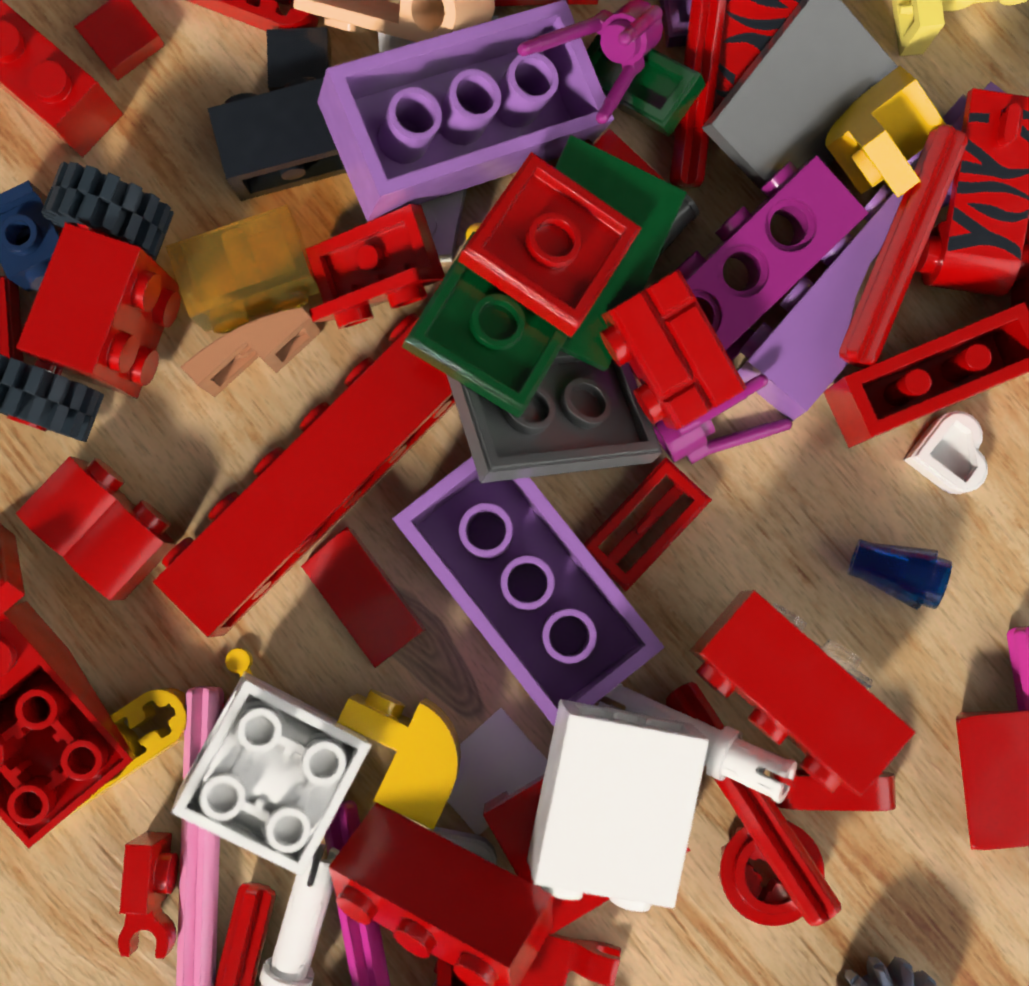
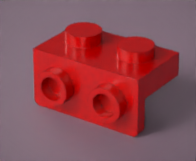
M409 204L305 249L324 303L309 309L312 322L335 320L338 329L352 327L373 319L374 315L371 308L389 301L391 309L423 300L428 297L425 287L441 281L445 277L422 205Z

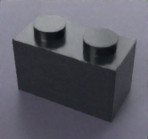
M300 77L288 82L282 89L259 95L254 93L237 94L228 98L222 105L207 108L226 180L241 201L347 173L317 102L324 77L319 79Z

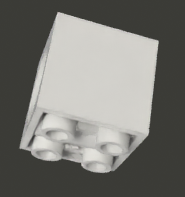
M244 671L180 785L171 813L297 875L303 876L372 745L362 734L337 723L338 719Z

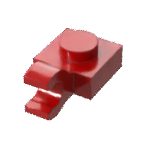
M146 831L125 844L119 914H126L124 927L118 939V949L121 957H129L138 949L140 930L150 931L155 936L157 942L155 949L156 959H164L175 945L176 927L172 919L161 908V903L167 898V894L173 892L178 877L177 853H171L172 833Z

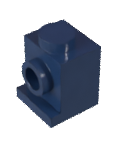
M29 180L0 194V263L9 280L26 291L31 292L39 290L63 228L57 227L51 220L43 216L41 211L47 196Z

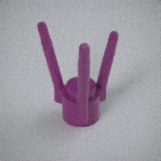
M629 1L615 13L604 9L592 18L522 42L518 45L517 51L520 56H528L593 33L600 34V44L605 56L612 62L622 65L621 73L596 115V121L599 124H605L617 108L634 77L644 69V56L660 41L663 31L661 20L663 11L660 6H652L646 1Z
M748 329L726 350L731 361L741 353L739 350L755 333L754 330ZM760 374L745 383L747 388L743 392L720 406L711 409L708 413L678 430L667 428L662 420L652 424L659 443L671 461L675 463L686 456L692 465L709 454L770 437L771 435L791 429L792 421L784 418L711 440L706 438L715 433V427L711 419L765 387L768 383L767 376Z

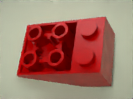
M25 601L13 605L0 616V818L29 849L129 765L136 757L69 648L31 605Z

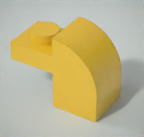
M898 66L853 102L829 130L825 145L860 194H863L869 188L876 186L884 180L894 194L900 197L921 181L907 160L923 149L932 130L938 129L939 126L946 125V123L916 78L903 67Z
M370 689L367 697L358 693L349 697L337 723L397 751L373 801L434 830L452 792L460 768V742L450 718L438 705L427 698H424L419 703L413 718L410 719L402 715L405 708L402 702L382 692Z

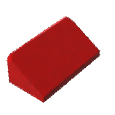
M349 527L343 529L301 566L374 668L378 667L427 630L353 529Z
M1029 710L960 712L956 716V727L971 850H995L1029 846Z

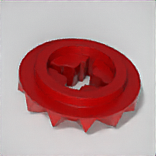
M787 820L823 877H825L823 858L818 846L803 829ZM744 825L738 826L736 833L729 842L721 847L722 858L718 873L723 891L730 904L745 918L766 926L786 925L802 918V914L779 879L771 878L767 886L760 887L762 876L748 862V859L750 858L755 861L757 859L767 860Z

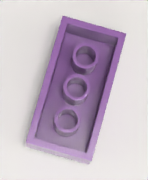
M566 0L326 69L317 102L367 222L409 204L419 205L517 172L531 152L546 162L559 158L570 135L583 141L589 139L593 143L613 122V115L610 116L605 124H599L596 121V115L606 97L582 38L528 56H520L517 51L518 45L522 42L575 24Z
M471 456L392 518L553 726H555L560 699L594 705L665 648L530 477L480 483Z

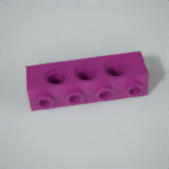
M817 155L798 168L791 161L787 162L761 187L768 197L755 210L750 213L743 205L714 232L722 241L705 258L696 250L674 270L680 269L725 350L869 214ZM774 214L787 218L793 227V239L789 246L778 243L771 234L770 221ZM728 258L740 260L747 268L748 282L742 291L732 289L724 280L723 266Z

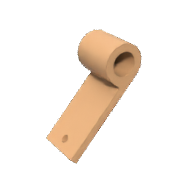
M294 0V9L325 17V25L345 31L355 32L358 26L409 41L419 42L491 21L495 10V1L401 0L400 4L385 0Z

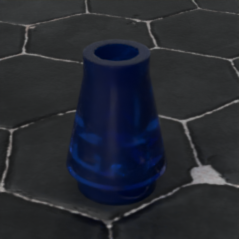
M859 539L850 561L848 575L862 579L915 610H918L921 605L935 610L946 591L951 574L952 561L938 557V550L872 543Z

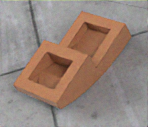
M302 307L277 312L256 319L223 335L195 354L181 368L200 388L216 397L258 357L275 373L279 372L315 339L321 331Z

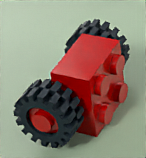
M62 162L60 164L41 213H43L46 219L51 220L54 225L63 229L16 346L17 349L38 360H36L35 365L31 366L0 354V413L7 415V419L46 432L50 430L79 441L87 442L104 394L61 376L62 372L71 377L138 399L142 386H147L152 381L159 362L157 346L164 328H169L176 320L181 303V297L178 292L180 285L155 262L174 215V211H171V207L168 204L159 202L160 198L152 193L142 192V187L132 182L127 184L120 181L119 176L109 172L105 175L95 167L86 165L84 168L75 162H69V164Z

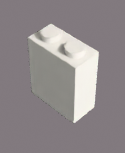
M560 699L527 857L534 885L541 886L543 890L553 894L554 897L567 900L581 899L583 893L609 897L610 901L615 905L632 911H648L651 905L674 908L709 740L691 723Z

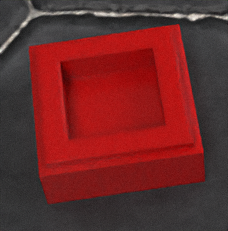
M108 0L74 26L117 81L165 46L159 34L131 0Z

